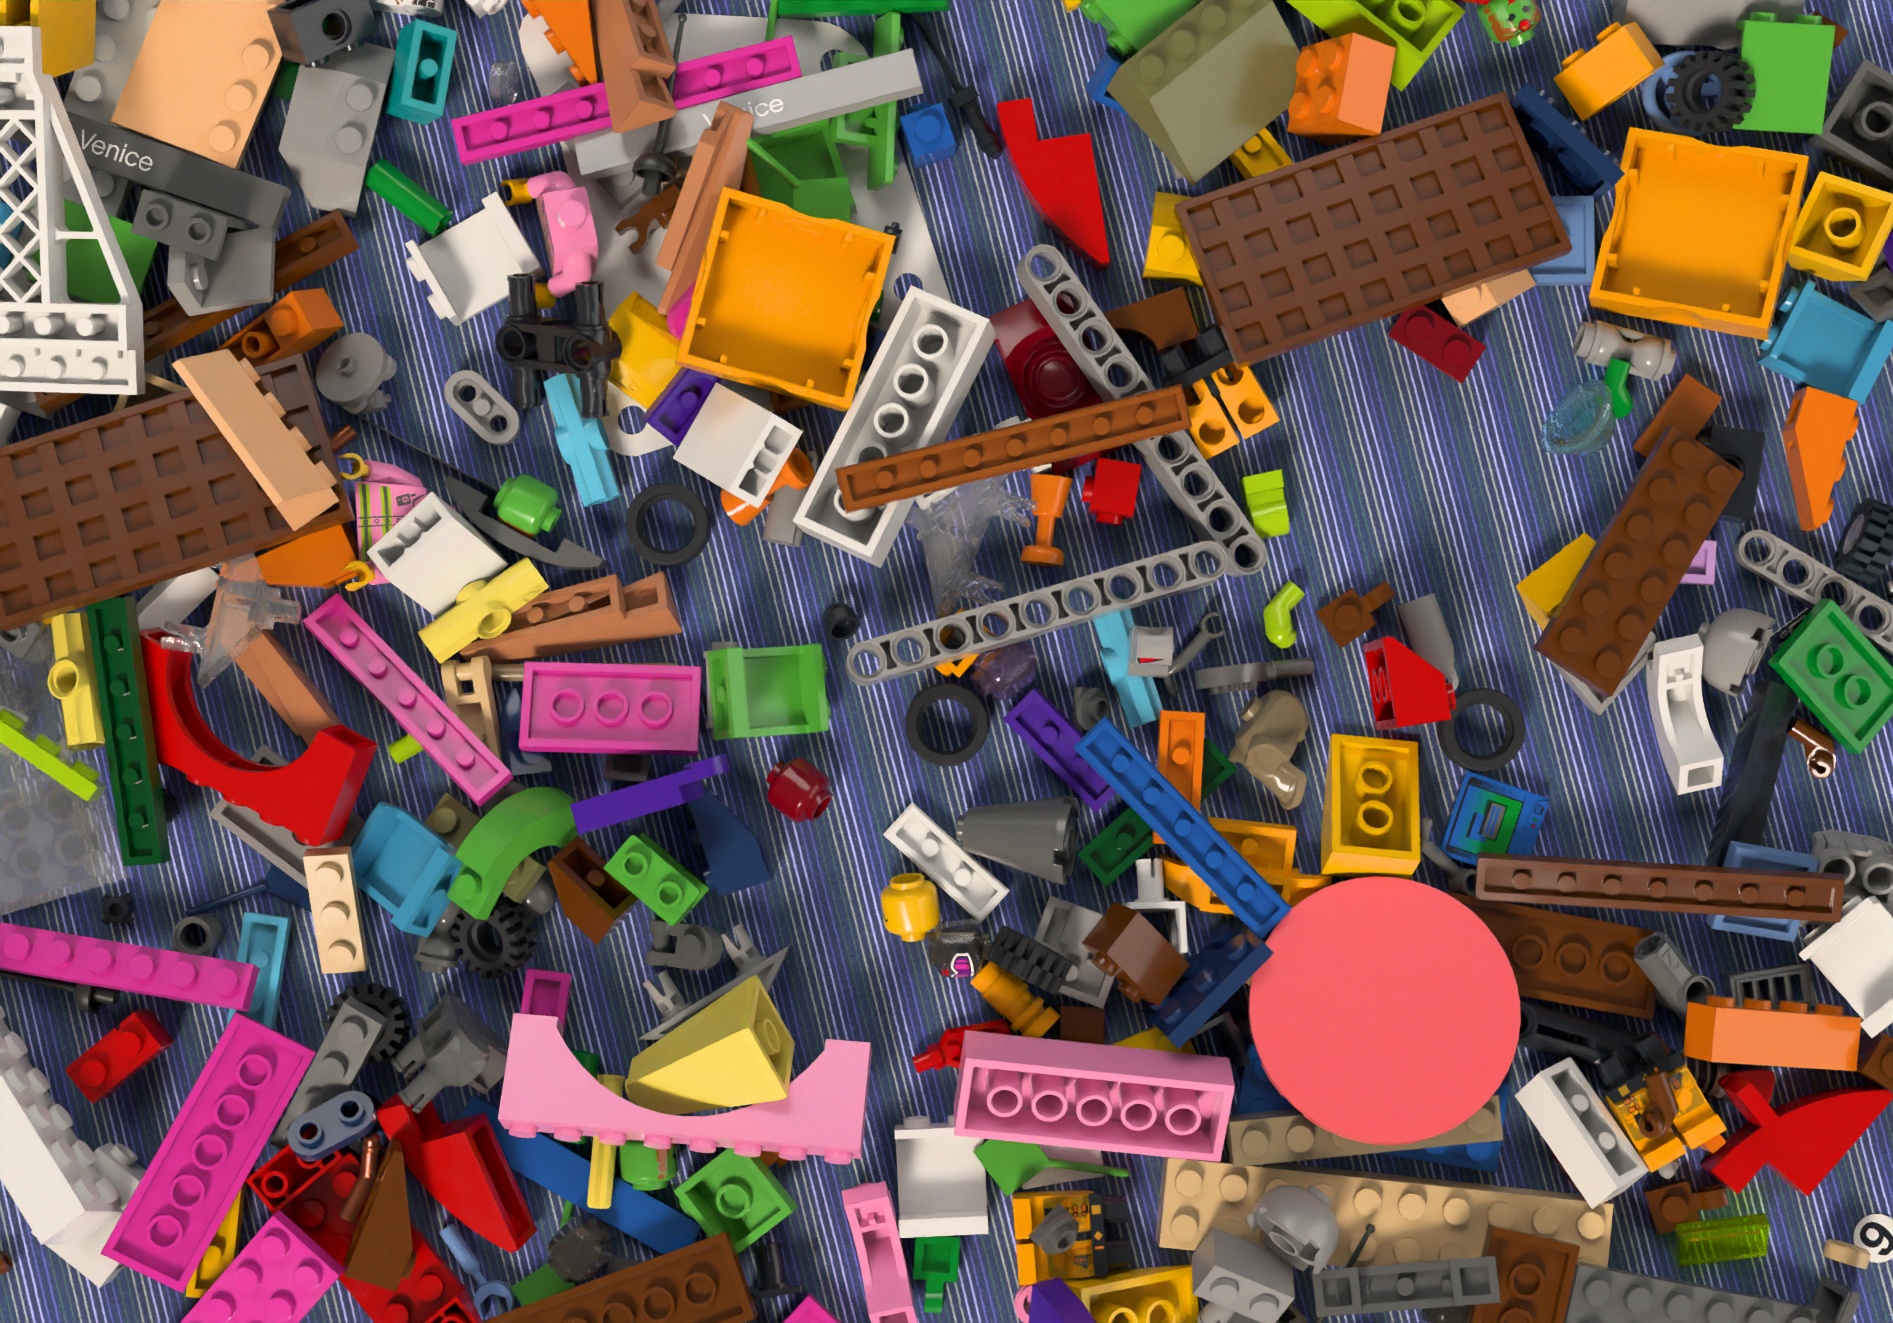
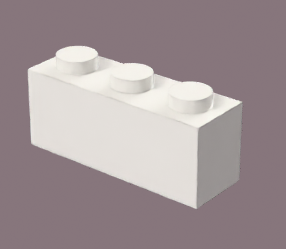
M1571 1057L1539 1072L1515 1095L1591 1209L1621 1194L1649 1171Z

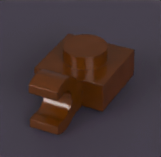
M675 184L660 193L659 197L653 198L639 208L640 212L622 220L616 226L615 230L619 236L624 235L629 230H636L639 233L637 241L628 247L632 254H638L647 247L651 230L656 231L660 227L664 230L668 229L680 195V191Z
M1387 581L1382 582L1360 598L1353 588H1350L1315 612V615L1338 648L1341 649L1375 626L1377 623L1370 612L1389 601L1396 594Z
M1683 1178L1642 1189L1653 1230L1657 1235L1701 1224L1697 1212L1699 1210H1710L1729 1205L1725 1187H1720L1719 1183L1691 1190L1689 1181Z

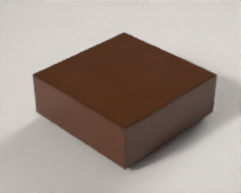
M1060 1005L1059 1040L1104 1045V1007L1102 1009L1094 1005Z

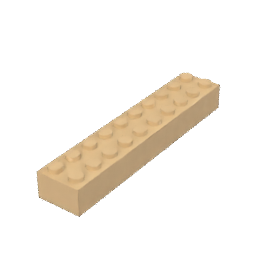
M1163 1157L1155 1235L1158 1246L1162 1248L1196 1251L1212 1228L1216 1227L1268 1249L1262 1241L1265 1237L1269 1236L1259 1226L1253 1232L1248 1226L1246 1217L1269 1190L1280 1185H1297L1308 1189L1309 1186L1316 1187L1331 1200L1329 1207L1336 1215L1340 1235L1338 1245L1326 1265L1345 1267L1365 1234L1366 1225L1373 1224L1375 1231L1368 1237L1353 1267L1481 1257L1488 1224L1575 1243L1580 1246L1577 1262L1608 1267L1614 1204L1606 1201L1591 1209L1582 1194L1288 1163L1233 1167L1228 1157H1221L1220 1162Z

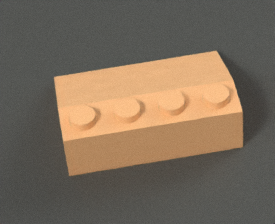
M161 0L110 122L152 141L239 170L284 63V57L267 10L287 1Z

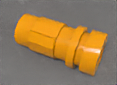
M992 961L970 982L1000 1015L1003 1014L1012 1023L1010 1028L1014 1032L1019 1030L1022 1033L1021 1036L1041 1038L1060 1017L1051 1006L1046 1009L1042 1005L1044 1000L1040 996L1035 998L1027 990L1029 986L1020 977L1001 968Z

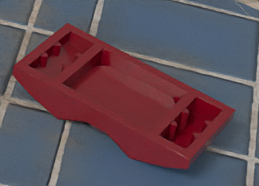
M1058 294L1056 298L1058 309L1062 313L1073 314L1074 304L1071 298L1065 294ZM1031 298L986 317L990 320L997 333L993 343L1027 419L1036 420L1104 403ZM1084 330L1082 342L1087 349L1094 351L1088 334ZM1130 444L1051 463V474L1060 476Z

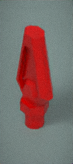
M1006 1019L946 1029L938 1044L929 1045L926 1047L927 1051L911 1057L917 1073L933 1067L937 1071L946 1067L945 1065L959 1068L965 1030L1012 1035Z

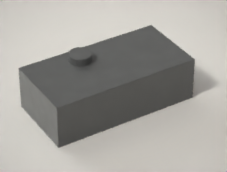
M1865 58L1850 68L1826 106L1822 135L1809 134L1805 142L1887 191L1893 188V75Z

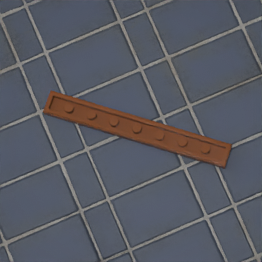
M1182 384L837 468L835 469V474L845 513L848 514L1188 430L1193 426Z

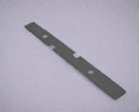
M354 414L359 418L367 421L368 423L376 426L377 428L428 454L429 456L440 460L442 463L463 473L464 475L472 478L473 480L485 485L486 487L494 490L495 492H499L500 489L490 485L489 483L467 474L466 472L417 447L416 445L405 441L403 438L380 427L379 425L371 422L370 420L362 417L361 415Z

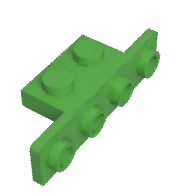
M890 11L875 20L873 58L899 52L901 49L904 31L900 26V12ZM839 52L833 56L832 69L872 59V57ZM897 100L830 118L829 142L869 148L868 190L878 191L892 184L897 174L898 158L894 154L895 136L900 127V115L896 111Z

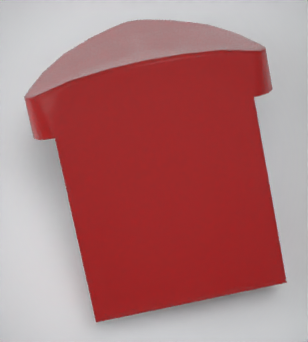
M1748 1068L1734 1071L1718 1080L1719 1086L1748 1121L1765 1129L1779 1118L1769 1106L1775 1081L1773 1071L1762 1068Z

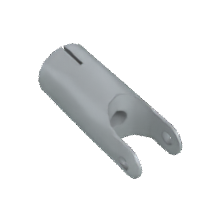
M809 451L806 456L810 462L813 459L812 466L816 475L818 454L815 451ZM785 485L773 493L774 499L769 504L763 540L784 546L801 547L803 531L793 522V519L810 486L796 490Z
M1431 593L1397 606L1414 653L1442 672L1444 677L1448 679V683H1452L1455 690L1458 687L1459 680L1454 668V645L1435 594Z

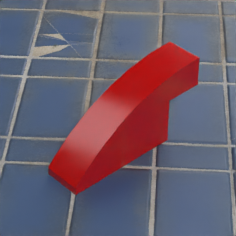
M1031 98L997 103L996 116L1002 143L1012 170L1027 199L1044 223L1068 248L1096 270H1108L1110 258L1090 133L1038 141Z
M1861 1085L1829 1089L1799 1097L1772 1108L1779 1118L1765 1129L1752 1122L1743 1125L1726 1138V1143L1715 1153H1710L1700 1165L1724 1187L1739 1194L1763 1165L1766 1164L1795 1191L1809 1196L1892 1101L1893 1093L1875 1085Z
M398 1093L378 1108L376 1115L389 1141H391L392 1137L401 1141L405 1165L439 1203L470 1229L510 1253L518 1251L537 1231V1227L485 1112L442 1124L432 1101L420 1113H416L412 1110L414 1105L411 1104L408 1107L399 1097Z

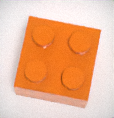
M1354 32L1302 47L1301 54L1296 63L1297 79L1294 95L1288 107L1290 117L1287 132L1328 146L1381 134L1396 48Z

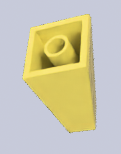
M755 975L747 978L632 1058L628 1079L625 1080V1090L631 1103L658 1113L670 1115L781 1100L788 1097L795 1042L759 977Z

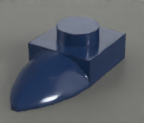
M517 687L512 688L503 704L499 723L503 764L511 771L512 776L552 771L550 752L520 751L519 735L522 692Z

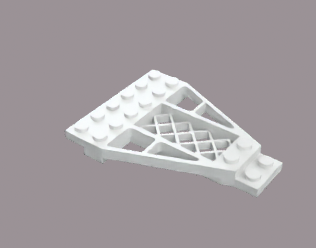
M0 26V120H10L0 131V152L12 164V167L0 179V197L14 210L3 225L0 224V244L3 242L16 256L5 270L0 267V291L5 288L16 300H0V391L145 394L143 305L51 74H42L41 27ZM27 120H35V128ZM19 128L33 142L21 156L6 143ZM63 153L93 226L92 232L70 231L65 225ZM35 157L37 160V175L28 166ZM20 174L34 188L23 202L8 189ZM37 203L39 221L30 212ZM22 220L36 234L25 248L10 234ZM69 239H98L120 294V303L73 302L69 299L66 265V243ZM39 248L40 265L32 258ZM23 266L38 280L26 294L12 280ZM41 294L42 301H35V299Z

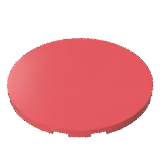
M1378 876L1355 878L1325 887L1308 896L1292 908L1272 930L1265 944L1274 954L1251 978L1248 997L1250 1032L1261 1060V1065L1268 1078L1281 1096H1284L1306 1119L1326 1131L1356 1142L1373 1145L1412 1144L1445 1134L1458 1127L1488 1102L1499 1088L1510 1068L1519 1040L1521 1013L1518 986L1510 962L1497 938L1486 924L1461 902L1443 891L1408 879Z

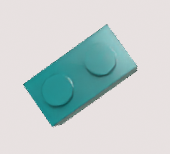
M419 19L413 20L399 30L385 114L427 125L443 116L458 31Z

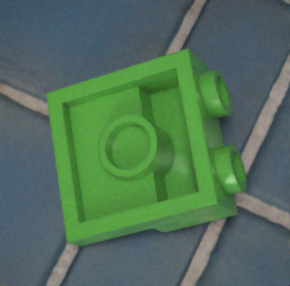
M726 1148L673 1191L679 1198V1204L683 1211L698 1222L705 1231L707 1238L729 1230L737 1254L798 1207L759 1156H740L734 1154V1148Z

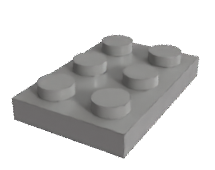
M262 744L250 759L267 765L283 766L290 764L289 761L266 744ZM223 797L209 813V816L306 889H308L303 861L305 850L308 848L352 846L366 822L365 818L352 809L341 839L316 847L300 842L296 838V833L283 826H273L265 823L259 818V813L246 806L233 805L224 800Z

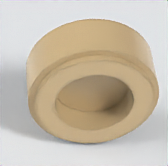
M1829 1238L1825 1242L1822 1255L1847 1265L1867 1269L1871 1253L1862 1247Z

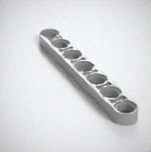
M1762 529L1752 530L1741 535L1736 541L1734 556L1742 567L1811 608H1814L1822 599L1821 591L1827 583L1838 584L1844 592L1843 602L1839 606L1840 609L1870 643L1893 656V605L1770 532ZM1750 538H1759L1766 543L1768 553L1763 561L1754 562L1747 558L1744 547ZM1790 560L1799 561L1805 567L1806 576L1799 585L1788 583L1783 576L1784 565ZM1872 605L1880 610L1882 623L1878 629L1868 630L1862 626L1859 615L1865 606Z

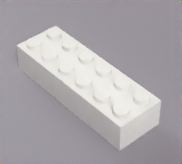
M910 286L850 409L846 413L793 519V522L804 533L881 568L916 497L846 514L835 469L943 443L997 336L989 319L917 287Z
M0 1005V1179L40 1244H81L123 1213V1210L116 1201L119 1198V1194L114 1185L107 1178L101 1177L94 1167L93 1163L96 1161L93 1151L85 1142L78 1140L70 1128L73 1125L72 1118L61 1105L55 1104L47 1091L50 1089L47 1078L40 1070L33 1068L25 1056L28 1052L23 1040L16 1033L10 1032L3 1021L5 1012Z

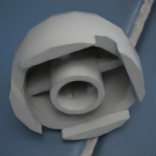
M1732 608L1720 613L1712 624L1703 622L1697 633L1704 646L1701 675L1705 680L1718 690L1740 698L1748 687L1741 683L1745 673L1754 675L1770 642L1769 637L1773 634V630L1768 628L1776 623V619L1746 608Z
M1280 1185L1271 1189L1258 1201L1246 1217L1248 1226L1253 1232L1259 1226L1269 1236L1265 1237L1262 1241L1269 1250L1301 1271H1305L1308 1265L1314 1266L1313 1274H1319L1332 1257L1339 1242L1340 1230L1336 1215L1329 1207L1331 1200L1325 1193L1313 1186L1305 1189L1297 1185Z

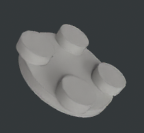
M362 332L351 333L337 339L325 350L317 365L315 380L323 396L331 402L341 405L348 413L357 414L366 407L367 398L377 390L382 381H387L394 376L397 370V363L391 356L386 354L384 347L372 336Z

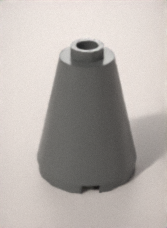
M1063 796L969 807L966 815H959L956 826L957 841H962L965 851L1049 882L1067 885L1066 877L1072 876L1079 841V831H1075L1074 824L1071 823V817L1080 818L1079 800L1076 797Z

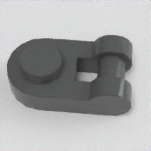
M650 919L648 933L653 934L651 950L646 951L645 964L704 970L710 969L719 961L722 954V940L714 928L683 922L672 927L665 920ZM670 935L677 936L675 952H668Z

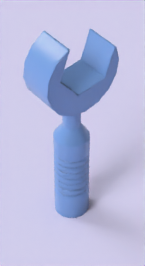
M454 1222L441 1230L439 1234L452 1251V1254H454V1257H456L464 1272L473 1276L480 1287L475 1293L473 1303L481 1319L484 1320L486 1317L483 1301L490 1294L506 1298L508 1311L513 1310L515 1294L511 1286L501 1280L486 1281L480 1272L479 1260L469 1245H467L463 1236H461Z

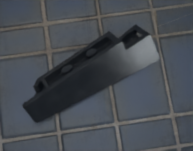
M1772 680L1755 681L1745 724L1739 725L1705 866L1723 867L1730 841L1759 846L1761 844L1787 738L1784 732L1799 699L1790 687Z

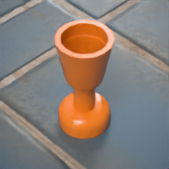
M794 447L759 509L725 489L721 491L723 508L735 523L746 526L773 501V493L780 488L788 485L793 489L801 490L810 486L815 477L813 466L807 456L800 449Z
M1047 474L1030 475L1032 514L1038 516L1035 545H1027L1023 548L1020 559L1021 563L1063 567V551L1052 547L1055 518H1061L1073 479Z

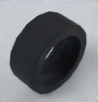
M664 482L651 485L636 495L628 508L625 527L628 541L641 557L654 565L672 568L685 565L701 554L709 540L711 523L707 508L694 492L683 485ZM667 499L679 501L687 506L694 521L693 534L689 541L681 548L671 551L659 550L652 546L644 536L642 527L644 515L648 509L658 501Z
M954 683L936 684L922 690L911 702L905 717L906 736L912 749L923 760L937 766H956L970 760L982 748L988 733V716L981 700L969 689ZM941 699H952L960 702L968 709L972 718V732L968 741L962 747L953 751H941L933 748L925 741L921 732V718L924 711L932 703Z
M1477 688L1457 694L1455 696L1456 709L1450 710L1451 720L1438 721L1436 730L1440 748L1448 759L1463 769L1479 772L1501 768L1513 760L1523 745L1525 734L1522 712L1515 702L1502 692L1487 688ZM1471 705H1490L1498 710L1504 718L1506 725L1505 740L1500 748L1492 754L1484 756L1470 754L1457 741L1455 734L1456 720L1461 712Z

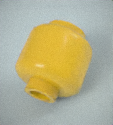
M906 873L894 876L889 880L890 884L884 887L880 894L884 926L890 933L901 935L903 941L914 942L923 940L927 937V932L937 927L940 922L941 916L937 888L931 881L925 880L924 876L919 873Z

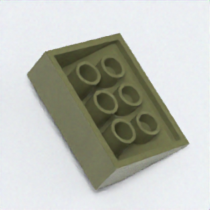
M1203 0L1123 63L1116 71L1106 90L1192 186H1195L1288 109L1294 95L1297 79L1296 63L1301 53L1272 0Z

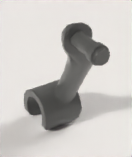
M1211 612L1202 617L1199 623V633L1172 659V665L1168 666V677H1158V679L1163 678L1169 698L1178 696V691L1175 689L1171 675L1185 668L1210 639H1217L1225 633V630L1212 634L1206 629V621L1209 618L1220 615L1219 613Z
M1423 818L1421 823L1420 850L1448 875V886L1453 892L1473 896L1475 891L1467 889L1466 879L1471 874L1476 875V870L1458 867L1434 842L1429 841L1433 821L1429 818Z

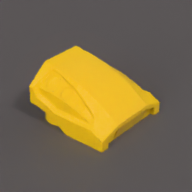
M634 290L618 306L608 320L609 326L618 334L622 345L621 357L613 365V372L611 377H608V381L648 410L681 368V366L674 365L680 340L670 333L667 325L668 316L658 313V308Z

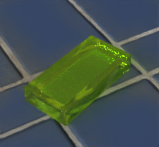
M1765 1213L1677 1224L1675 1258L1679 1267L1767 1256L1769 1235L1767 1217Z

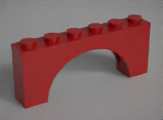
M160 627L140 630L158 764L175 767L186 773V778L190 782L200 786H209L222 793L223 799L237 806H246L259 813V818L265 823L273 826H283L296 833V838L304 844L317 847L341 839L378 744L339 724L318 730L310 747L303 755L289 765H267L249 760L223 744L207 726L197 708L190 679V665L195 646Z

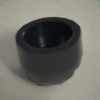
M841 602L833 603L826 607L823 613V627L828 637L833 641H842L850 638L860 627V621L855 611L848 604Z

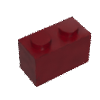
M1424 305L1401 312L1386 333V336L1461 384L1487 347Z

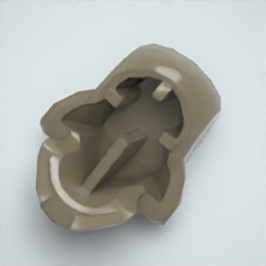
M1272 690L1261 698L1257 696L1252 697L1242 709L1240 717L1244 721L1235 734V745L1229 753L1228 760L1232 763L1240 762L1250 774L1256 777L1277 797L1283 809L1290 810L1300 805L1306 787L1307 777L1305 773L1290 763V758L1296 750L1297 742H1302L1306 736L1304 733L1309 726V718L1305 706L1298 697L1285 690Z

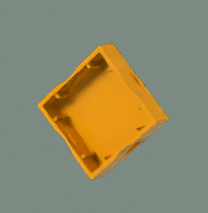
M1629 127L1620 169L1625 175L1615 185L1614 213L1602 239L1589 293L1591 308L1768 341L1808 174L1809 156L1750 146H1717L1702 142L1693 137Z
M723 186L719 193L674 365L843 412L849 410L866 350V333L869 319L876 302L880 298L896 236L838 219L808 216L793 210L785 204Z

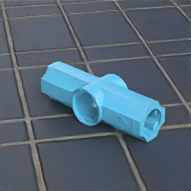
M562 373L544 381L543 384L558 426L555 427L556 440L565 462L571 466L584 507L601 504L621 496L607 452L610 450V444L601 418L581 417L579 378L575 374Z
M1124 592L1114 594L1117 598L1126 599ZM1130 609L1093 620L1102 646L1099 649L1110 684L1112 686L1115 685L1129 729L1158 720L1159 711L1163 710L1153 677L1127 676L1128 634L1132 627H1135Z

